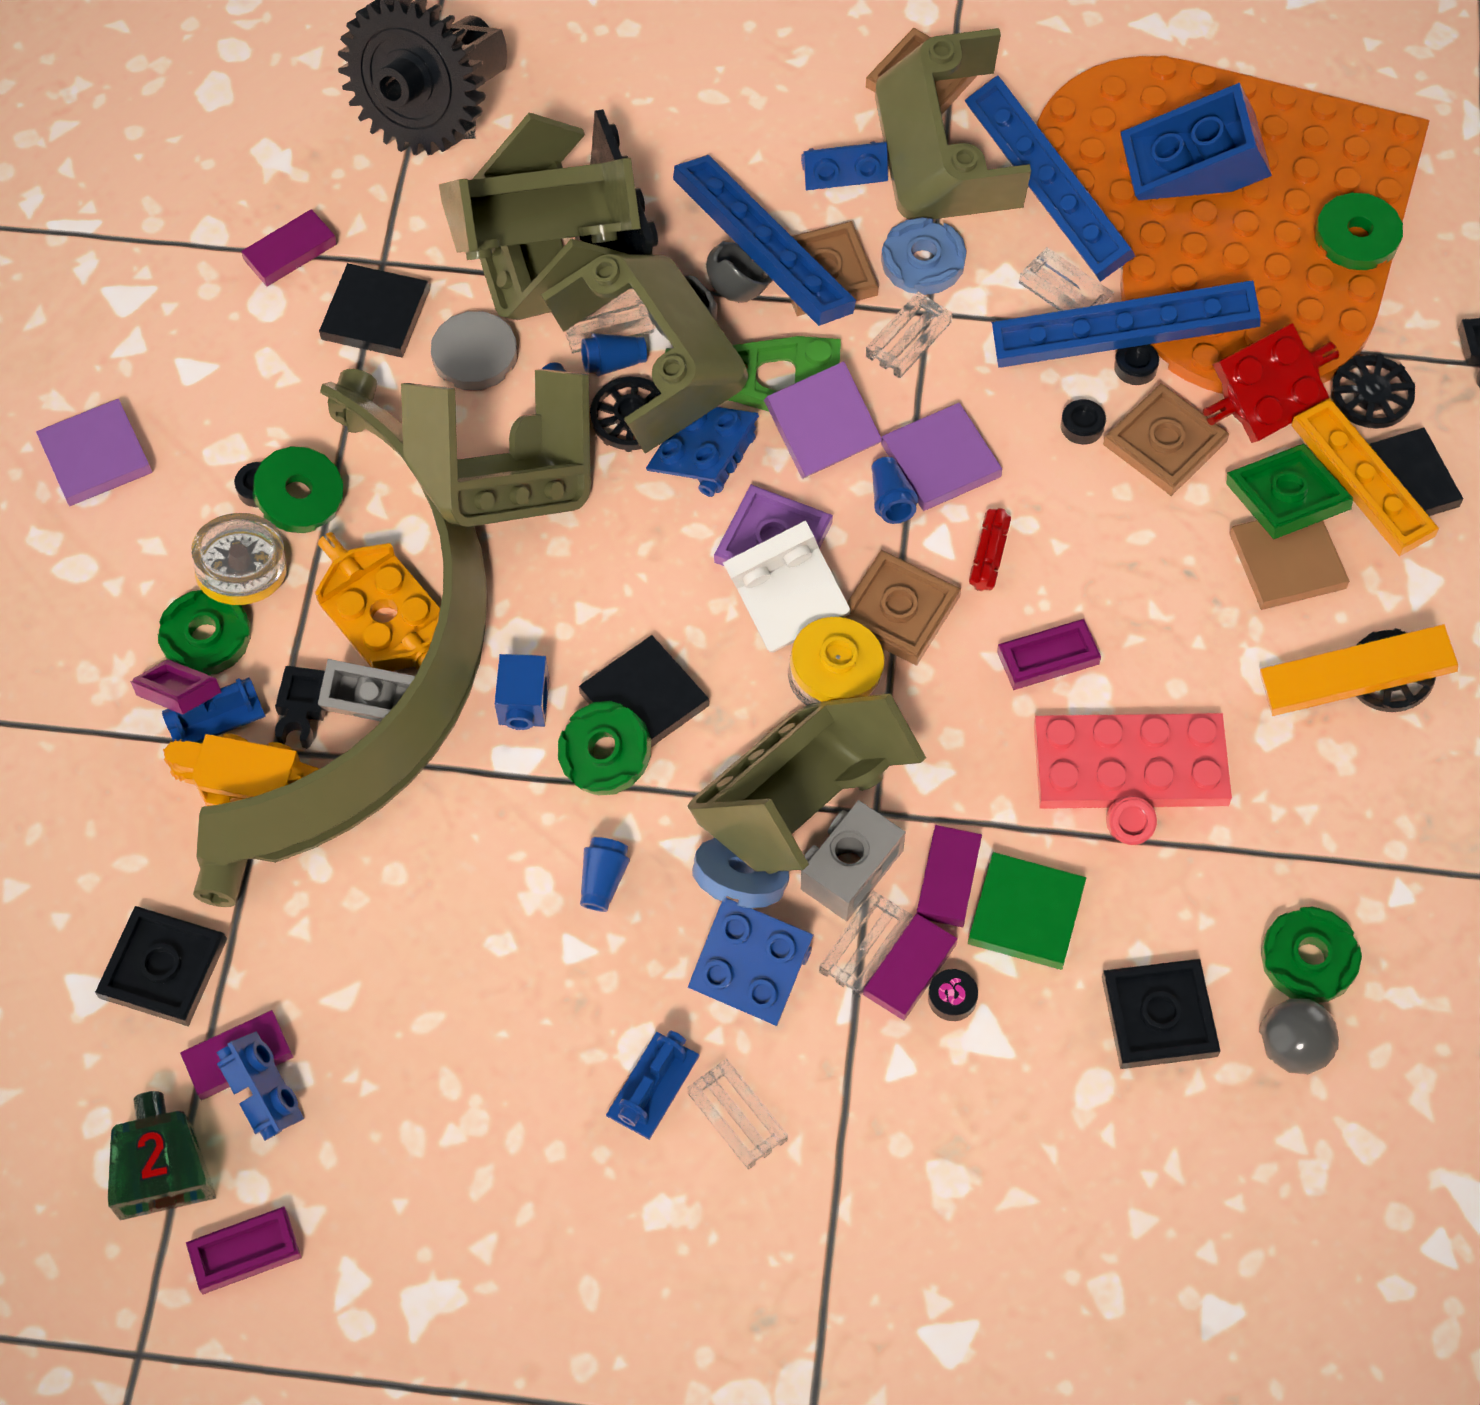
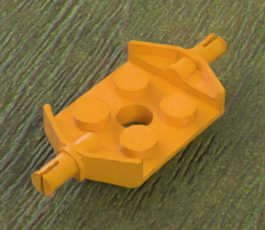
M326 533L327 540L322 536L318 541V546L331 559L332 563L315 591L320 607L370 667L387 671L409 667L419 669L429 650L438 623L440 607L395 556L391 543L348 550L338 541L334 533ZM391 608L397 611L396 616L389 622L380 623L373 619L374 614L379 609Z

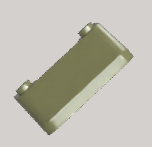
M999 28L931 37L883 73L877 80L875 101L883 141L887 142V161L896 206L899 213L906 219L921 217L941 219L1024 208L1031 175L1030 164L988 170L985 156L978 147L968 143L948 145L934 82L994 74L1001 37Z
M529 112L473 179L563 168L561 162L585 136L584 130ZM561 239L491 248L492 257L480 259L497 314L513 320H522L550 313L551 311L541 294L602 255L626 253L575 239H570L563 247Z
M631 158L473 180L459 179L439 184L441 203L456 252H466L467 260L492 257L491 248L591 235L592 243L618 240L617 231L641 229Z
M606 254L597 257L542 293L541 296L560 328L565 332L630 288H633L672 344L673 348L661 355L652 368V379L661 394L624 418L641 449L646 454L739 393L747 383L748 372L736 349L671 258L664 255Z
M545 369L535 370L536 414L521 416L513 423L509 434V453L457 459L455 388L401 383L403 456L405 463L443 518L450 524L472 527L575 511L580 509L588 500L591 489L589 374Z
M891 694L815 702L789 715L689 802L688 809L698 825L754 871H766V873L772 874L778 871L804 870L809 863L792 836L798 828L842 789L856 787L860 791L870 789L883 779L882 773L889 766L917 764L923 762L927 757Z

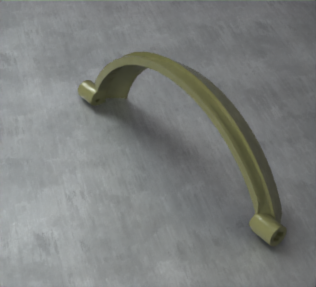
M346 369L340 372L337 384L332 381L322 384L320 394L328 397V410L332 419L347 426L348 432L351 433L362 432L367 429L382 439L404 460L402 423L373 402L378 383L371 374L359 369ZM423 488L422 491L430 505L440 536L443 558V595L438 623L429 650L415 678L398 703L371 732L350 750L321 769L291 784L255 797L201 807L196 852L200 871L193 892L194 897L199 901L217 907H232L236 903L248 859L279 862L314 849L351 830L382 809L417 777L433 759L454 728L470 696L481 661L486 629L487 582L482 549L475 526L464 527L447 522Z

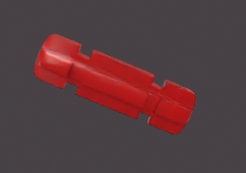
M1002 508L989 509L985 512L982 527L986 529H982L980 532L973 563L977 565L972 566L969 576V584L974 586V589L977 591H991L996 584L998 572L994 570H998L1000 567L1007 539L1005 535L1009 531L1011 516Z

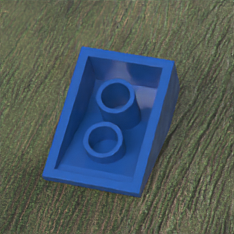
M1240 82L1120 132L1134 193L1138 200L1233 192L1272 176L1256 114Z

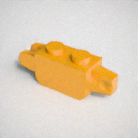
M205 734L203 743L182 742L181 739L180 741L175 739L174 742L170 741L166 748L163 749L164 761L171 768L170 773L172 777L174 776L175 780L179 779L180 782L184 780L185 783L196 785L200 796L207 806L255 797L291 784L319 770L317 767L302 763L297 751H294L285 744L270 742L267 745L251 743L235 734H223L222 737Z

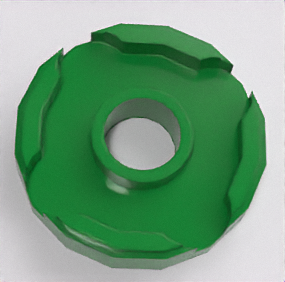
M1348 193L1336 196L1324 205L1315 225V240L1319 248L1321 245L1327 252L1326 257L1335 264L1353 270H1370L1377 268V265L1380 263L1389 262L1394 258L1403 238V223L1397 211L1385 200L1365 193ZM1349 228H1363L1369 235L1365 237L1355 236L1349 231Z
M290 446L274 451L261 462L254 476L253 499L256 506L258 505L259 510L264 514L263 517L271 525L286 532L308 533L315 531L317 527L323 526L325 523L327 525L335 518L343 499V480L338 468L324 454L307 447ZM293 482H300L309 488L310 494L305 498H295L287 492L286 486Z
M202 590L190 591L175 599L164 610L159 621L158 644L165 658L207 675L219 674L234 666L246 653L251 639L250 622L243 607L213 600ZM208 624L216 627L213 635L207 639L198 640L192 637L193 632L201 625Z
M612 701L593 702L577 710L569 719L571 722L566 726L565 731L562 730L559 736L558 761L564 775L581 790L597 796L615 795L632 787L645 773L651 758V737L645 723L632 710ZM604 737L614 738L615 748L613 753L605 759H596L593 754L595 744Z
M1313 906L1301 907L1300 910L1290 913L1286 912L1278 916L1269 927L1264 936L1261 958L1264 972L1279 991L1291 999H1310L1316 1003H1323L1344 994L1359 974L1362 960L1361 948L1353 936L1354 931L1339 916L1331 911ZM1308 944L1316 946L1323 953L1324 962L1316 965L1305 962L1300 957L1298 948Z

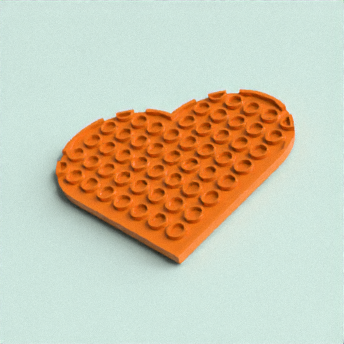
M1168 56L1128 57L1094 66L1069 80L1052 96L1038 119V128L1135 254L1134 258L1122 266L1120 282L1122 301L1254 281L1261 317L1260 327L1150 344L1156 349L1159 357L1169 364L1168 370L1201 388L1223 394L1222 383L1212 364L1291 323L1294 324L1304 346L1310 352L1328 342H1333L1337 348L1322 355L1325 356L1331 352L1339 351L1338 359H1334L1318 368L1322 383L1331 380L1339 366L1341 367L1347 361L1353 359V356L1361 353L1370 338L1378 316L1393 259L1387 263L1386 261L1377 265V268L1370 270H1353L1335 264L1326 257L1327 252L1321 245L1319 248L1315 240V225L1325 204L1336 196L1348 193H1365L1385 200L1397 211L1403 223L1430 120ZM1240 82L1256 114L1272 176L1233 192L1138 200L1134 193L1120 132ZM1349 228V231L1355 236L1365 237L1369 235L1363 228Z

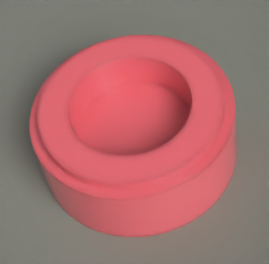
M1127 796L1116 800L1110 806L1106 816V824L1110 834L1119 842L1128 845H1138L1144 843L1153 835L1157 825L1155 810L1146 800Z

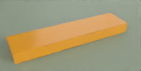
M1330 398L1294 417L1291 425L1293 429L1353 497L1355 504L1398 556L1436 537L1439 527Z
M1445 624L1262 668L1260 669V677L1272 716L1458 672V662Z

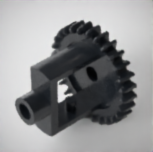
M374 0L355 13L356 18L346 24L349 31L340 38L346 47L339 50L337 56L348 63L339 67L338 73L350 77V81L343 84L342 89L355 93V96L348 103L350 106H361L363 108L358 119L360 122L368 118L372 120L369 131L372 135L381 129L384 131V144L387 145L396 139L398 151L402 152L411 147L413 155H418L424 150L428 155H433L438 150L444 152L463 140L467 133L475 128V119L480 117L483 109L478 104L486 98L484 92L477 91L476 89L506 68L507 46L502 29L489 28L484 20L473 15L466 16L452 24L455 20L454 15H449L443 20H439V14L442 10L441 5L435 4L426 10L427 0Z

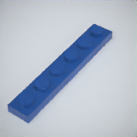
M998 75L964 100L1012 166L1030 164L1031 175L1028 187L1100 282L1135 257L1131 247Z
M710 155L674 165L673 180L818 326L854 313L856 299Z
M1252 280L992 322L998 368L1256 328L1260 327L1261 317L1254 281Z

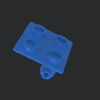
M716 407L664 441L646 469L651 472L698 479L700 482L698 486L699 491L708 497H713L715 493L722 492L724 484L729 478L728 473H733L736 470V463L741 462L748 446L756 439L754 433L756 426L754 423L759 415L756 412Z
M726 897L725 902H721L687 988L778 1026L802 965H806L812 951L810 944L814 934L753 908L737 906L738 902Z

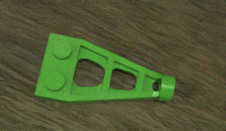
M795 336L733 345L748 367V379L744 388L728 400L769 412L764 399L777 392V390L763 387L758 383L756 379L757 369L765 363L789 361L795 366V383L839 364L841 339Z

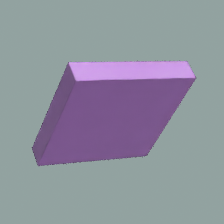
M844 361L777 391L764 399L802 479L883 441Z
M119 398L36 431L69 507L152 473Z
M960 403L882 436V447L889 457L897 461L900 469L916 492L918 504L923 511L996 480L1002 475V467Z
M751 484L714 554V563L724 566L723 562L805 520L820 549L832 525L833 515Z

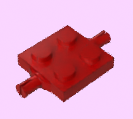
M1291 323L1212 364L1222 383L1224 399L1203 409L1204 417L1220 410V412L1207 418L1206 421L1210 425H1214L1233 414L1242 423L1251 443L1258 442L1293 422L1295 416L1330 398L1320 379L1318 368L1339 358L1338 350L1322 356L1337 348L1333 342H1328L1310 352L1304 346L1294 324Z

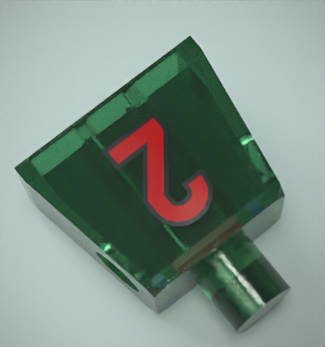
M149 1091L136 1095L133 1098L136 1120L116 1124L111 1130L108 1207L121 1221L216 1199L215 1189L192 1123L184 1111L166 1113L165 1099L162 1092Z

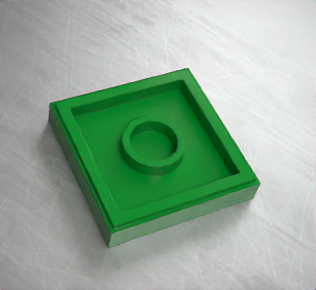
M1304 443L1227 472V486L1273 539L1352 509L1353 497Z
M993 852L968 944L1062 970L1087 877Z

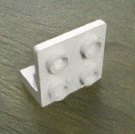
M806 520L723 562L770 653H774L794 643L799 632L811 622L826 617L843 618L851 612Z

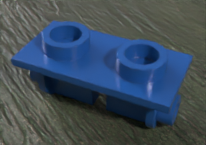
M872 141L870 144L817 150L809 148L808 151H803V154H801V165L805 173L806 191L887 182V142L876 143Z
M250 677L244 680L240 678L235 679L236 683L220 688L221 693L183 715L170 709L163 710L162 716L173 742L175 739L176 741L181 739L182 742L200 743L203 742L205 734L218 736L266 717Z
M670 1030L666 1036L656 1032L607 1112L606 1117L650 1140L700 1057V1054L685 1047L686 1039L677 1032Z
M257 1031L227 1043L228 1046L216 1052L221 1060L217 1063V1066L223 1073L233 1094L235 1095L249 1087L253 1094L239 1103L253 1128L255 1135L260 1133L264 1141L282 1132L283 1129L305 1119L298 1108V1100L295 1093L285 1084L274 1064L272 1051L261 1040Z

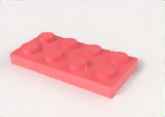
M1223 713L1035 716L1034 737L1039 809L1110 808L1116 800L1127 796L1144 799L1152 807L1230 805L1232 794Z

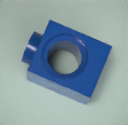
M499 654L494 703L499 725H506L515 730H527L533 726L545 727L550 678L546 656Z

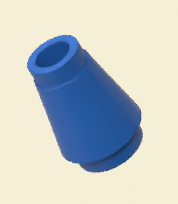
M592 333L591 338H584L581 341V356L584 370L586 373H595L599 377L638 365V363H646L647 346L644 337Z
M879 458L871 466L875 512L887 523H903L914 516L917 509L918 496L894 458Z
M591 838L589 847H585L583 850L580 900L582 907L599 912L608 911L609 904L630 862V859L627 857V845L608 838Z

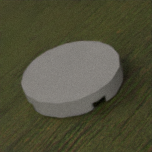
M467 311L450 317L438 327L431 340V358L438 376L444 381L446 379L454 383V387L462 390H484L498 385L505 379V374L509 372L511 367L513 370L517 363V341L511 326L499 316L484 311Z

